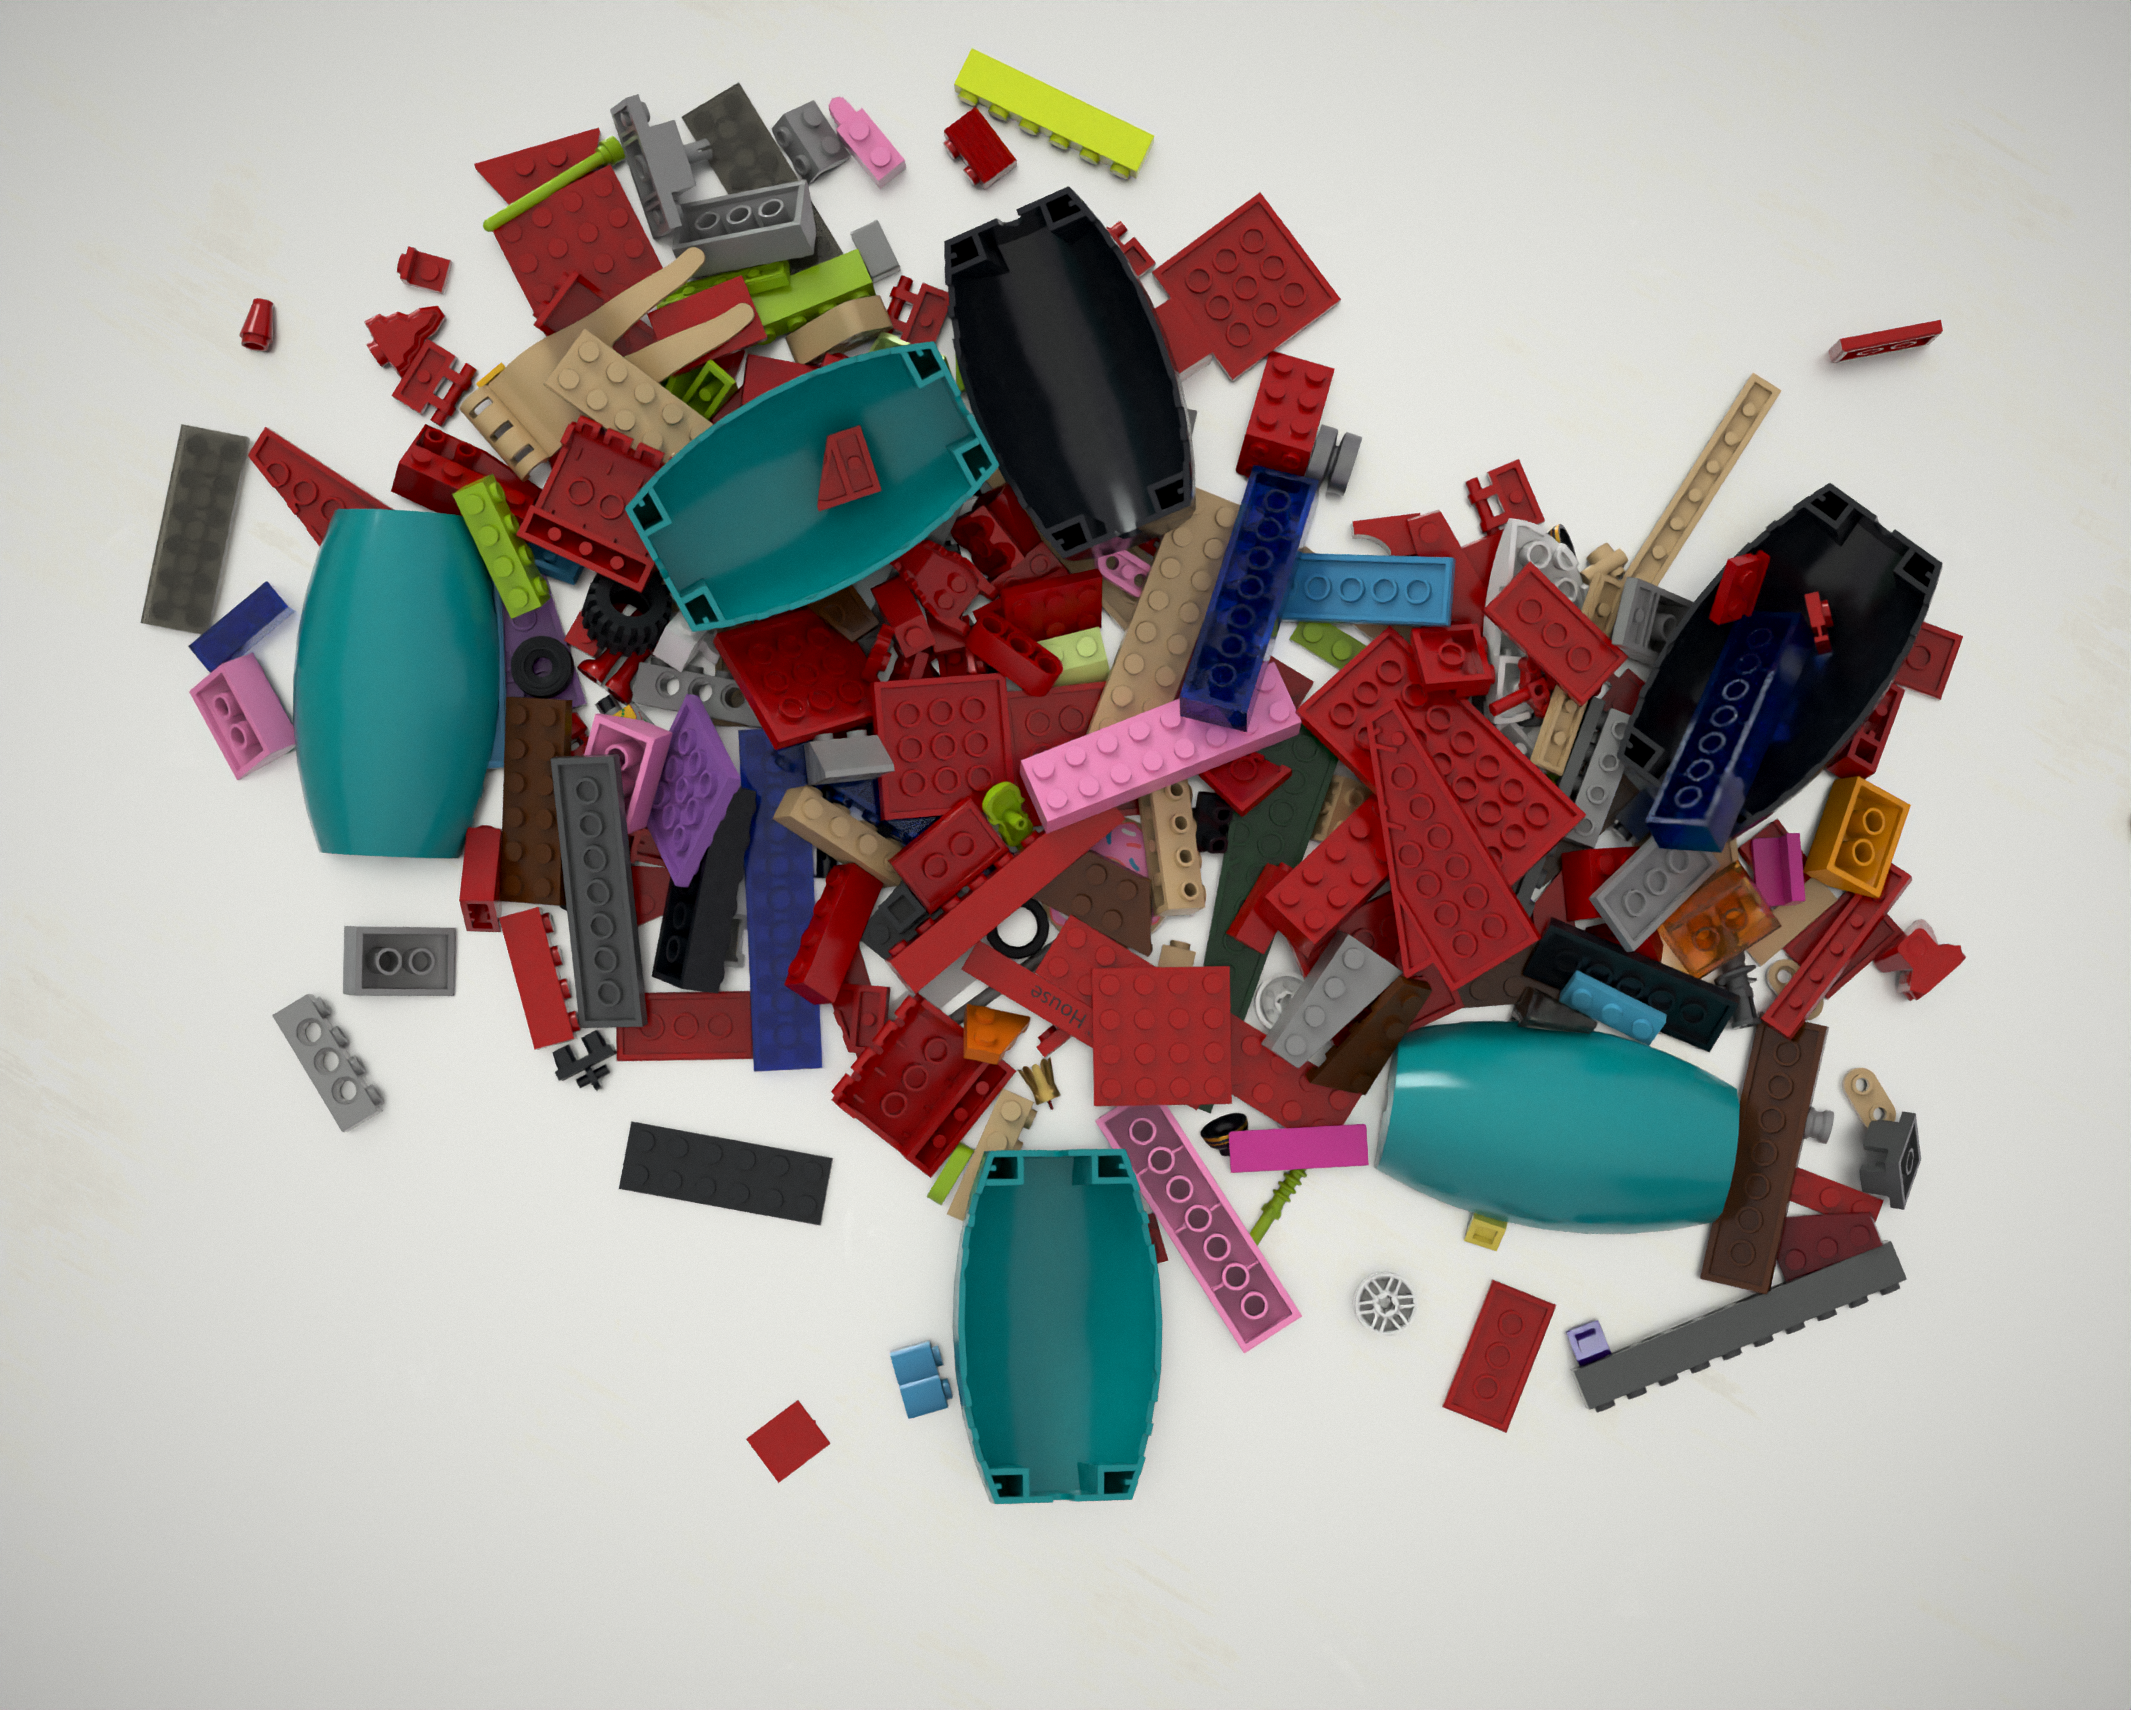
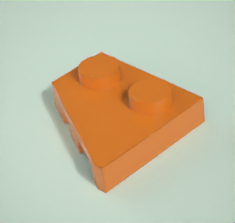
M967 1004L964 1011V1058L997 1065L1004 1057L1005 1052L1014 1046L1017 1037L1022 1032L1025 1033L1027 1031L1030 1017L995 1010L986 1006Z

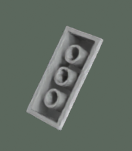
M806 179L680 204L683 219L681 220L682 226L674 232L672 245L674 256L677 259L691 247L699 248L706 256L705 263L692 278L706 277L711 274L736 271L762 264L767 265L773 262L802 258L814 254L816 226Z

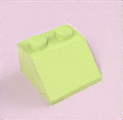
M1099 627L1037 642L1057 656L1063 664V671L1053 687L1107 681L1110 669Z

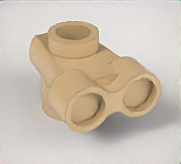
M1608 543L1601 545L1586 558L1590 566L1580 572L1582 581L1590 587L1595 572H1603L1619 579L1626 572L1623 569L1628 562L1626 554L1620 548L1614 551Z

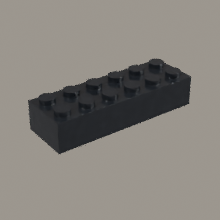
M740 786L733 795L727 807L725 818L720 821L713 835L712 844L706 849L700 861L699 870L694 874L688 888L675 886L670 876L652 977L681 989L710 993L719 992L720 984L725 975V955L731 944L730 929L732 919L737 911L736 898L738 887L744 875L743 861L745 850L750 843L749 829L751 819L757 807V791Z

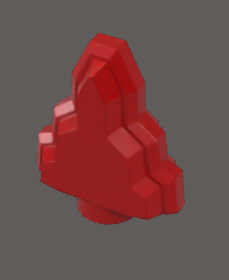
M439 306L419 308L409 315L398 311L387 317L378 314L364 321L373 338L366 345L381 367L390 363L397 374L403 378L425 340L437 333L445 319V315Z

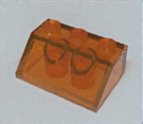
M1737 859L1708 878L1657 930L1689 975L1702 979L1782 927L1755 882Z

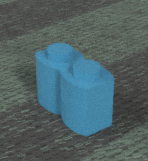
M930 1340L890 1351V1357L908 1419L948 1408L947 1400L952 1399L953 1395L948 1378L941 1380L938 1367L944 1364L938 1345L932 1347Z

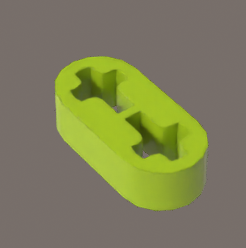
M961 1141L959 1142L928 1193L927 1198L939 1205L943 1204L974 1153V1149Z

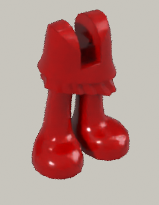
M636 609L630 616H641L643 614ZM607 648L597 659L583 660L577 666V669L589 680L601 686L623 653L617 652L616 655L609 653L610 649ZM655 648L651 651L646 649L645 654L639 656L632 652L631 657H628L618 671L606 682L604 689L609 694H613L616 700L628 706L632 702L633 697L630 683L638 671L639 662L644 663L650 655L655 656L653 655Z

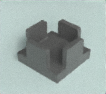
M1902 1111L1899 1122L1887 1120H1873L1870 1122L1863 1141V1148L1867 1151L1887 1153L1885 1163L1877 1162L1875 1166L1861 1165L1859 1173L1861 1188L1864 1193L1888 1196L1891 1208L1904 1210L1921 1162L1916 1113Z

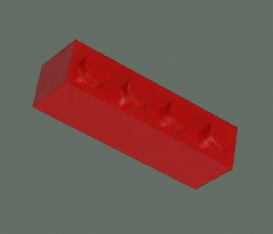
M855 863L835 865L826 877V886L821 898L813 908L814 914L810 924L801 936V945L797 955L789 965V974L784 986L813 1005L835 1002L882 889L883 882Z
M536 907L499 917L534 1050L578 1039L576 1032L581 1030L576 1011L570 1012L567 1001L568 998H572L570 985L567 978L561 979L558 966L563 965L561 952L558 945L552 946L549 933L554 932L550 913H543L541 907Z

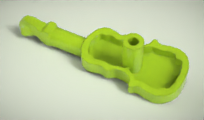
M1001 782L987 792L983 800L982 809L988 816L989 823L993 826L999 825L998 832L1001 834L1002 840L1011 847L1016 846L1017 850L1022 847L1020 841L1032 832L1033 824L1028 820V814L1021 810V805L1025 799L1021 796L1019 788L1011 782Z

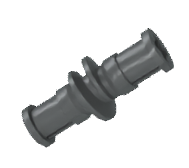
M1730 923L1709 929L1710 935H1714L1718 952V964L1722 969V975L1714 980V984L1726 987V990L1740 996L1739 1005L1732 1015L1734 1021L1731 1024L1732 1030L1748 1028L1762 1023L1761 1017L1757 1018L1753 1001L1754 993L1750 986V983L1756 982L1757 978L1748 977L1747 975L1756 969V965H1745L1746 958L1744 950L1741 949L1737 931L1740 929L1739 923Z

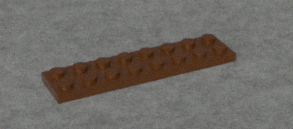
M1760 1012V1016H1759V1017L1762 1018V1016H1763L1765 1013ZM1763 1022L1757 1025L1740 1100L1739 1136L1731 1186L1723 1212L1712 1223L1700 1279L1768 1295L1829 1027L1804 1022L1791 1041H1789Z

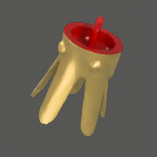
M1051 1057L1048 1058V1061L1045 1058L1041 1060V1068L1039 1065L1034 1064L1032 1071L1027 1066H1023V1071L1017 1070L1032 1090L1036 1105L1048 1102L1050 1109L1053 1110L1051 1100L1061 1094L1054 1083Z

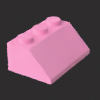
M253 653L222 663L189 691L237 780L282 757L295 747L293 724L286 715L278 696L274 693L264 674L263 668Z
M598 713L595 714L584 755L619 754L627 832L630 834L647 826L673 733L643 720Z

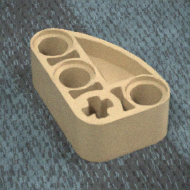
M876 295L853 299L839 304L792 332L785 339L795 363L815 366L822 362L826 353L831 355L833 353L844 354L877 338L881 332L890 331L893 325L881 296Z

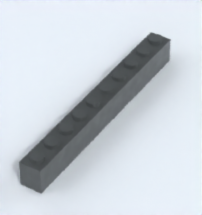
M1884 1240V1244L1880 1247L1787 1282L1784 1281L1774 1285L1768 1291V1295L1757 1292L1613 1351L1611 1355L1581 1367L1577 1366L1570 1369L1585 1407L1589 1410L1595 1408L1596 1412L1607 1410L1616 1405L1614 1400L1627 1395L1628 1399H1633L1647 1393L1646 1386L1656 1382L1660 1386L1677 1381L1679 1379L1677 1374L1690 1369L1691 1373L1702 1371L1711 1366L1709 1361L1720 1356H1722L1723 1360L1731 1359L1742 1354L1741 1347L1751 1343L1754 1344V1347L1772 1342L1774 1340L1772 1335L1785 1330L1786 1334L1797 1332L1806 1327L1804 1322L1816 1317L1818 1321H1823L1837 1315L1836 1308L1848 1304L1849 1308H1854L1869 1301L1867 1296L1880 1291L1881 1295H1886L1900 1289L1899 1283L1907 1280L1892 1242Z

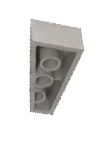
M1338 930L1261 1045L1299 1069L1404 972L1349 934Z

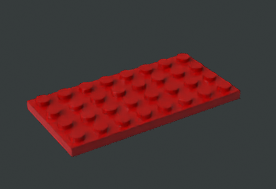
M1388 626L1295 711L1300 717L1302 724L1377 796L1365 718L1393 700L1398 699L1511 887L1583 821L1586 816L1563 791L1465 697H1454L1453 690L1424 692L1412 646L1391 626Z

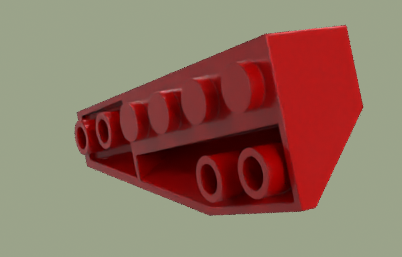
M425 424L399 461L391 492L437 513L462 516L452 494L465 485L493 474L496 481L503 488L505 500L511 513L515 515L519 526H521L530 504L535 506L542 489L528 479L522 482L509 466L488 452Z

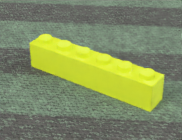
M971 48L954 83L955 92L959 94L958 98L961 101L972 106H976L979 103L988 107V113L1004 121H1006L1007 117L1019 122L1018 127L1032 135H1037L1040 132L1050 137L1049 142L1056 147L1067 150L1069 146L1079 151V156L1092 164H1097L1100 161L1110 166L1109 170L1113 174L1127 179L1128 176L1137 178L1154 144V135Z

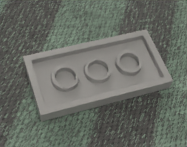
M1684 812L1675 813L1588 899L1625 951L1632 952L1721 865Z

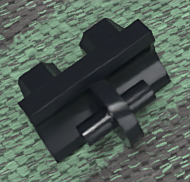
M1198 791L1196 807L1192 808V815L1197 825L1195 837L1197 851L1209 852L1211 854L1227 852L1229 840L1226 839L1228 823L1232 820L1234 809L1217 793Z
M595 1030L581 1038L589 1053L585 1057L578 1060L570 1044L552 1052L558 1068L555 1074L559 1081H564L585 1070L586 1074L576 1079L579 1088L590 1083L596 1091L603 1088L600 1078L610 1074V1070L606 1064L597 1069H594L593 1066L617 1054V1051L613 1044L607 1043L599 1030Z

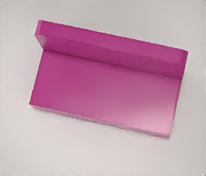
M1786 833L1779 838L1753 839L1751 841L1756 906H1794L1806 901L1800 833Z

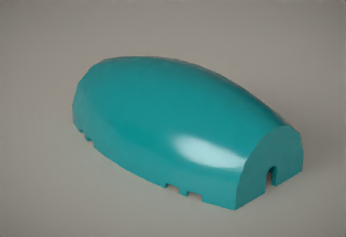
M934 342L901 345L849 357L802 374L759 395L717 421L684 446L651 477L626 505L625 510L652 560L658 567L692 632L735 626L736 624L765 619L788 610L791 611L823 599L866 578L899 558L928 537L933 530L954 515V512L990 478L1000 465L973 414L968 411L960 396L962 393ZM860 424L882 491L818 511L817 500L826 437L829 434Z
M338 509L333 513L318 550L305 593L297 634L293 674V727L297 766L306 811L318 850L321 853L452 859L459 858L463 850L467 829L473 825L475 819L473 818L479 798H482L484 778L489 761H491L496 734L500 691V646L497 613H494L492 599V581L489 580L486 564L463 516L386 509Z
M1514 1020L1465 1021L1421 1027L1405 1033L1392 1053L1387 1090L1389 1092L1386 1111H1383L1374 1168L1418 1192L1451 1206L1499 1221L1544 1230L1582 1234H1636L1676 1230L1715 1222L1723 1212L1731 1186L1739 1136L1740 1104L1737 1089L1692 1063L1654 1047L1613 1034L1570 1025Z
M1126 1149L984 1151L969 1195L959 1239L954 1278L952 1328L955 1373L962 1416L973 1458L990 1503L1022 1504L1052 1503L1053 1500L1082 1502L1133 1499L1146 1459L1144 1453L1148 1437L1152 1434L1154 1405L1158 1401L1162 1359V1308L1155 1245L1151 1242L1148 1227L1150 1222L1147 1211H1144L1139 1194L1140 1187Z

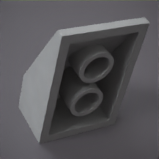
M867 730L846 732L847 738L834 739L833 733L818 734L813 739V742L804 744L808 786L876 779L895 771L894 763L878 735L867 736Z
M344 926L343 994L355 996H454L455 928Z

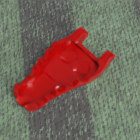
M922 540L902 556L889 563L898 571L929 615L939 624L965 638L971 631V627L960 618L975 598L981 594L988 600L994 601L1000 594V591L986 580L969 559L957 552L948 551L942 545L930 540Z

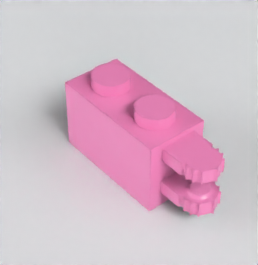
M844 97L832 98L828 106L830 107L829 111L832 119L834 118V122L839 126L836 128L838 138L879 189L883 188L906 169L904 158L863 108L856 112Z

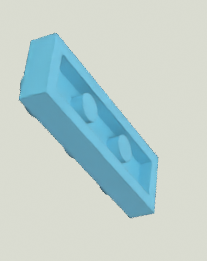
M1578 970L1575 971L1559 997V1002L1648 1046L1666 1023L1667 1014Z

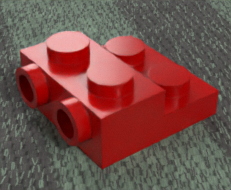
M1478 623L1451 625V627L1411 628L1409 638L1424 692L1453 690L1454 697L1488 695L1490 686L1495 683V669L1493 664L1488 663L1487 640L1485 636L1481 637Z

